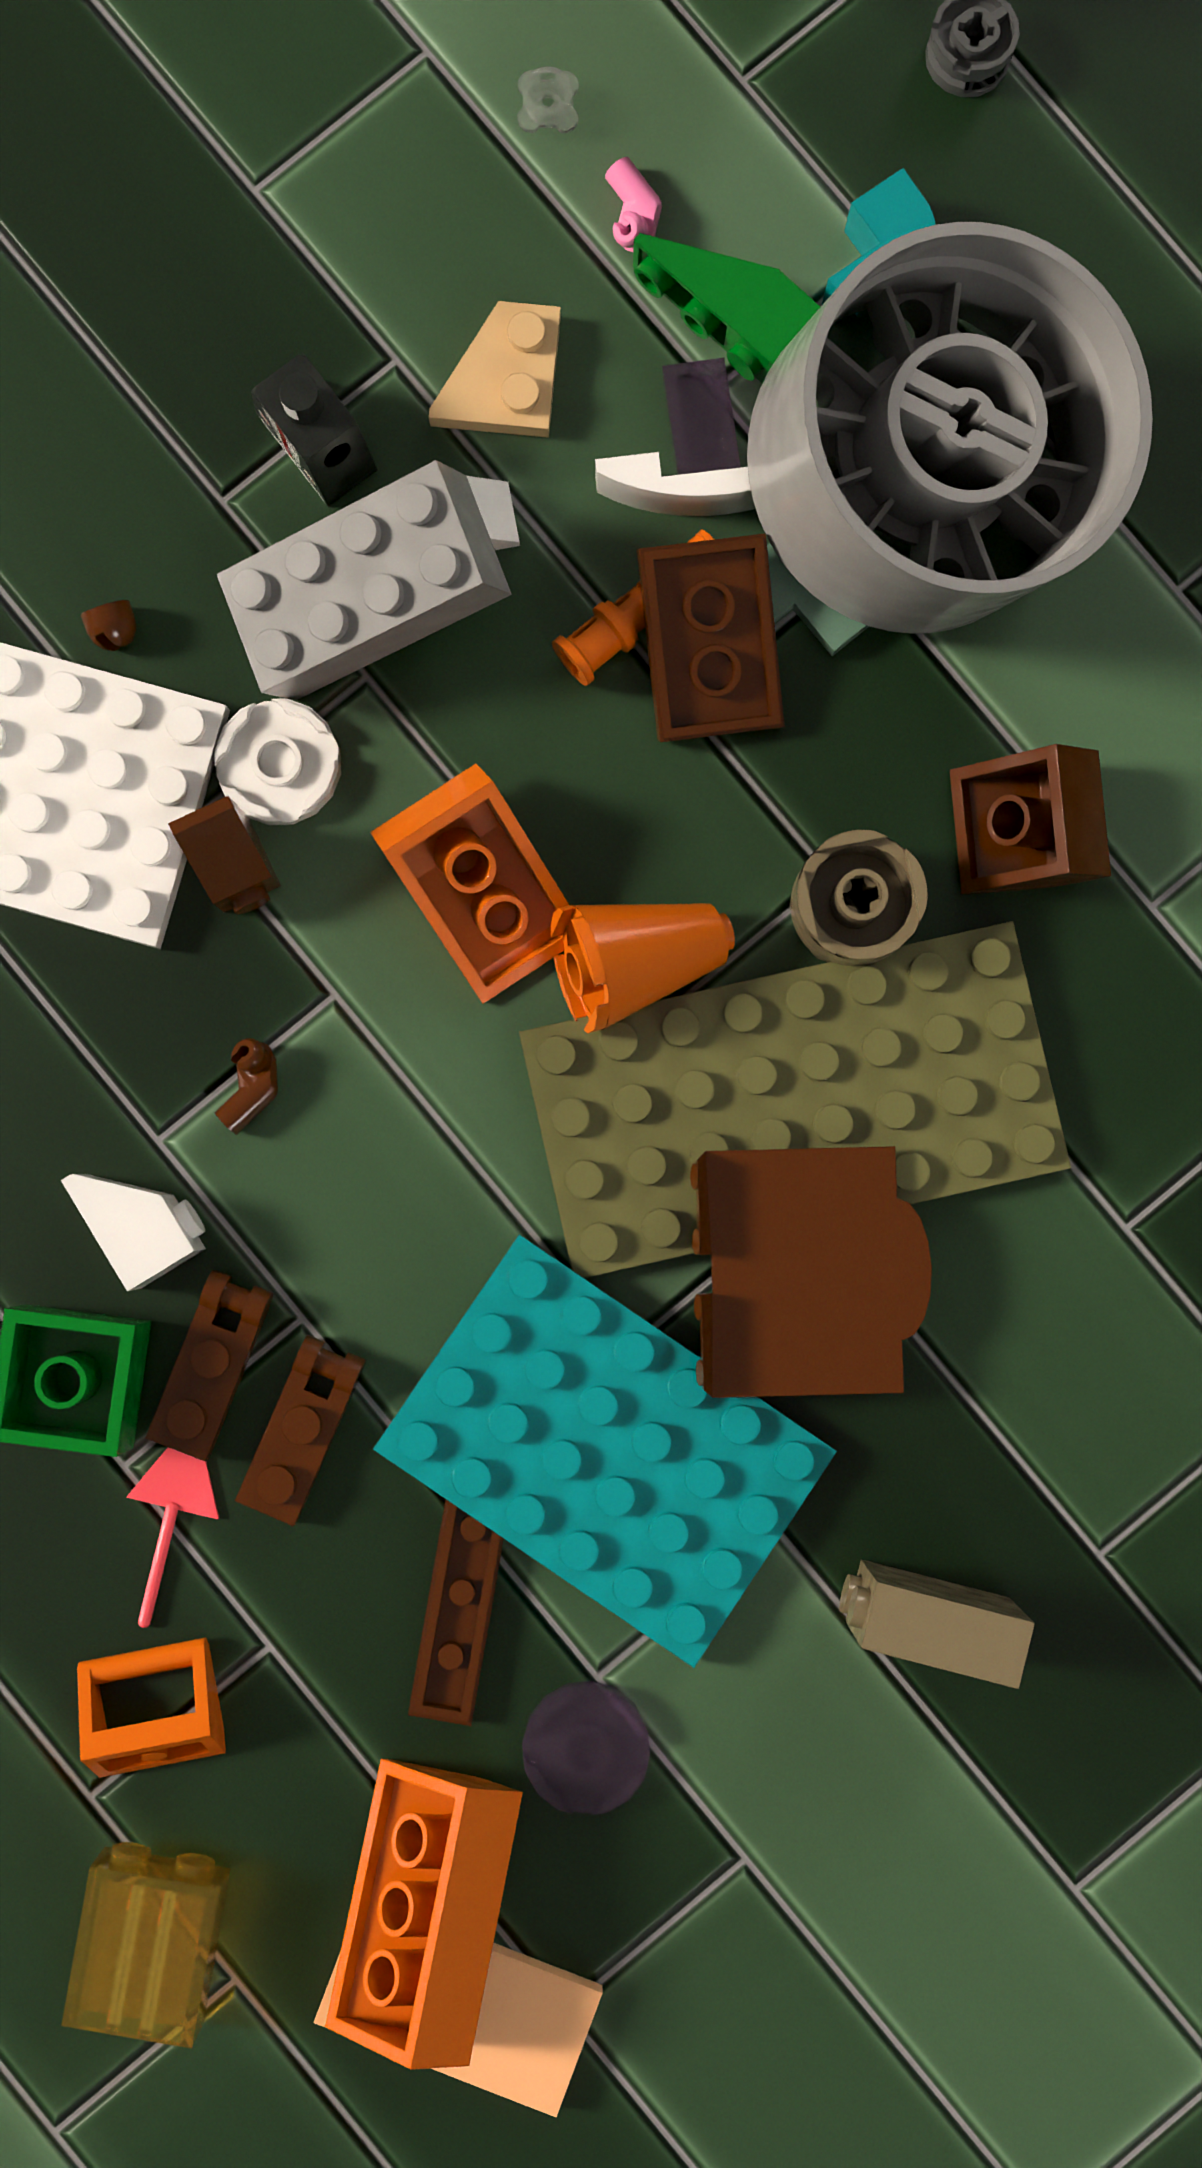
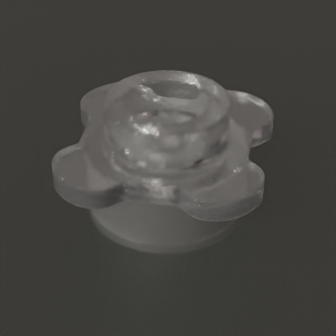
M549 66L524 72L518 80V90L523 95V108L517 114L519 126L528 133H534L539 128H556L560 133L573 131L579 120L578 113L573 108V96L579 90L577 77L569 71H561L558 68ZM545 98H552L554 103L551 106H545L542 101Z

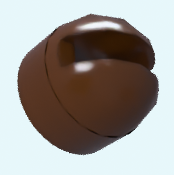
M119 600L103 604L81 614L88 636L96 646L103 650L116 651L121 647H126L134 639L136 618L129 600Z

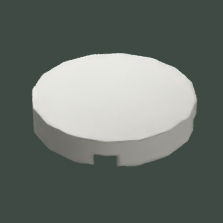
M288 698L271 699L272 701H263L257 705L253 703L241 708L223 726L214 749L216 775L224 796H229L249 818L267 825H292L316 815L333 797L341 776L340 748L330 726L311 707Z

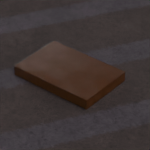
M766 533L637 549L658 741L668 742L785 727Z

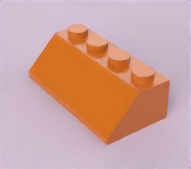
M381 1758L327 2014L326 2028L410 2070L470 2066L520 1810L522 1791L476 1776Z

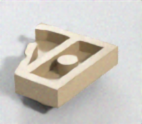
M498 301L429 408L430 426L549 438L561 307Z

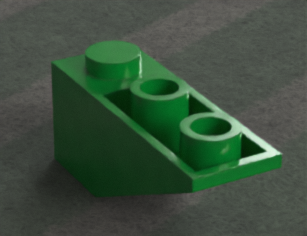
M642 233L634 239V274L643 288L656 298H661L664 295L681 310L680 315L686 326L702 339H707L710 336L727 352L726 356L731 366L749 381H753L756 378L763 384L768 371L783 349L821 307L777 268Z

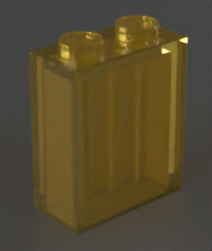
M133 1842L116 1843L112 1848L104 1847L89 1869L61 2026L192 2049L204 2024L231 1868L215 1866L213 1858L196 1853L180 1854L176 1859L151 1855L152 1850L149 1847Z

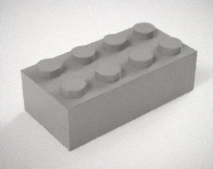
M437 460L217 574L261 693L292 700H298L512 595L467 476Z

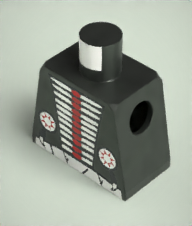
M303 353L295 356L256 385L251 391L257 415L327 506H330L377 471L375 462L357 422ZM334 447H345V451L339 458L332 462L324 463L327 454Z

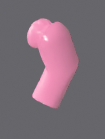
M623 157L608 169L605 179L623 201L618 223L614 222L613 236L619 245L627 251L633 252L634 239L640 233L655 237L662 202L631 159Z

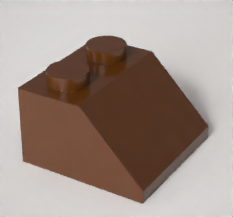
M1053 744L950 770L961 894L1058 887L1111 876L1099 750Z

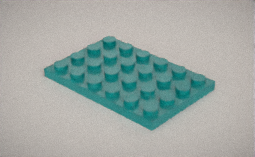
M521 1235L517 1236L373 1448L374 1451L693 1668L837 1452L758 1397L712 1398L697 1383L696 1364L698 1360H701L700 1357Z

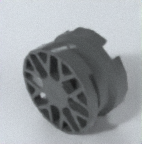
M945 0L940 5L931 28V35L925 49L926 67L933 81L945 92L959 97H979L994 90L1005 78L1020 36L1019 19L1011 4L1006 0ZM1004 69V72L998 78L996 73ZM990 77L993 84L989 85L984 79ZM966 82H969L968 90H964ZM973 84H978L981 89L972 90Z

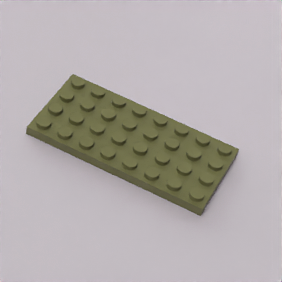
M1013 921L903 945L889 957L869 965L846 966L827 962L658 1000L604 1030L589 1034L584 1031L589 1021L588 1016L577 1018L578 1021L573 1019L519 1031L572 1271L582 1278L694 1253L692 1235L694 1229H697L696 1190L691 1186L690 1171L692 1164L696 1163L695 1161L705 1151L895 1146L897 1198L910 1204L1071 1168Z

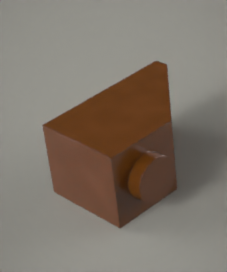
M229 796L168 823L176 841L210 900L223 912L233 909L236 915H240L257 909L270 900L269 891L281 886L250 818Z

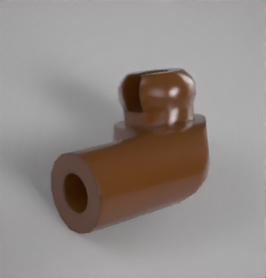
M253 1038L243 1039L233 1048L231 1061L237 1064L239 1090L215 1112L219 1120L235 1135H238L274 1100L278 1092L277 1059L270 1046Z

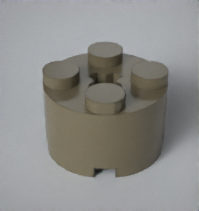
M852 830L829 838L811 854L794 882L791 892L790 910L797 934L817 959L846 966L869 965L889 957L912 937L927 907L928 893L921 865L907 849H904L898 843L887 838L888 836L879 832ZM852 887H856L859 896L869 895L872 901L862 911V914L857 912L855 906L846 905L844 902V898L851 891Z

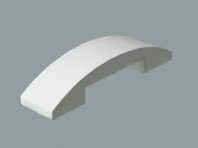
M820 435L831 472H834L837 469L834 446L835 437ZM659 452L595 459L597 493L637 509L677 516L726 515L756 509L749 483L748 467L662 477Z

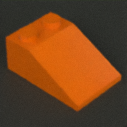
M476 763L370 832L482 1004L554 958L553 956L565 950L563 935L551 938V921L553 913L558 908L569 906V903L495 783Z

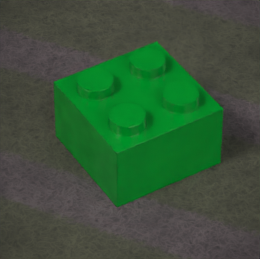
M27 1304L4 1308L0 1336V1442L118 1457L134 1448L151 1321Z

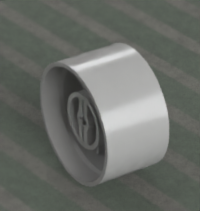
M952 222L912 231L890 241L856 266L783 349L768 371L752 411L747 447L748 477L759 521L771 546L795 579L821 602L852 620L882 630L910 634L940 632L973 623L1068 573L1095 553L1118 528L1137 495L1149 457L1153 415L1147 369L1140 347L1128 321L1105 287L1083 265L1048 241L1025 231L985 222ZM867 310L873 325L872 335L875 347L886 359L868 373L827 338L831 325L836 321ZM958 318L985 332L990 337L973 333H956ZM904 319L912 326L915 338L910 337ZM1048 418L1053 431L1057 460L1041 458L1047 437ZM820 435L835 437V460L840 478L835 479L831 472ZM1025 498L1031 500L1037 506L1039 513L1024 501ZM995 519L999 520L1003 531L1009 537L1017 541H1023L1036 552L1028 566L1016 578L997 580L979 532L987 528ZM876 528L894 540L911 545L910 559L899 554L883 542L873 530Z

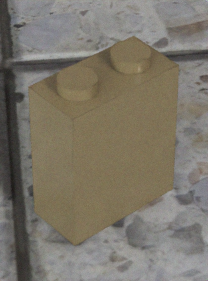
M861 1559L857 1576L848 1574L845 1579L839 1611L847 1614L846 1623L862 1649L1019 1689L1035 1622L1009 1597Z

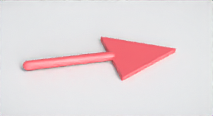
M169 1447L126 1497L166 1507L138 1619V1624L142 1628H147L151 1624L178 1510L220 1519L207 1461H202Z

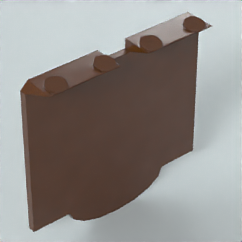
M895 1146L705 1151L695 1161L696 1163L692 1164L690 1171L691 1186L696 1190L697 1229L693 1231L692 1247L696 1255L711 1254L712 1293H699L694 1299V1313L696 1319L700 1320L701 1360H698L696 1364L698 1385L702 1386L703 1390L712 1398L904 1393L902 1340L915 1335L925 1318L931 1295L932 1265L929 1241L921 1218L909 1202L897 1198Z

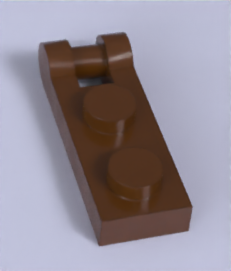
M212 1270L206 1280L199 1299L198 1308L145 1437L148 1440L202 1461L210 1459L274 1294L256 1285L252 1290L231 1283L232 1276L217 1270ZM222 1307L241 1314V1320L236 1332L216 1324Z
M310 1335L305 1337L297 1353L290 1375L235 1499L238 1503L291 1526L297 1523L366 1364V1359L348 1352L346 1357H342L324 1349L325 1342ZM314 1372L335 1381L329 1397L307 1388Z

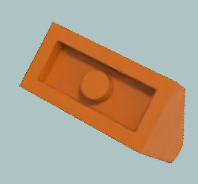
M206 1637L78 1663L80 1761L99 1778L226 1753L222 1713L210 1647ZM193 1667L194 1713L107 1729L100 1684Z

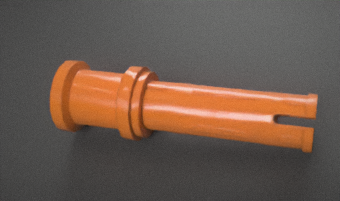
M701 529L687 543L714 540V538ZM640 581L614 603L607 600L605 603L600 602L592 609L594 616L567 638L559 635L551 642L560 661L582 685L588 686L594 681V672L620 650L628 653L636 646L635 642L639 640L637 633L645 628Z

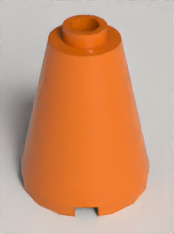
M710 903L569 905L558 908L553 913L551 921V938L563 935L564 954L553 956L561 990L575 1021H578L577 1018L588 1016L589 1021L584 1028V1031L588 1034L610 1027L725 965L728 960V951L732 950L735 946L734 930L730 919L725 913L719 914L717 909Z

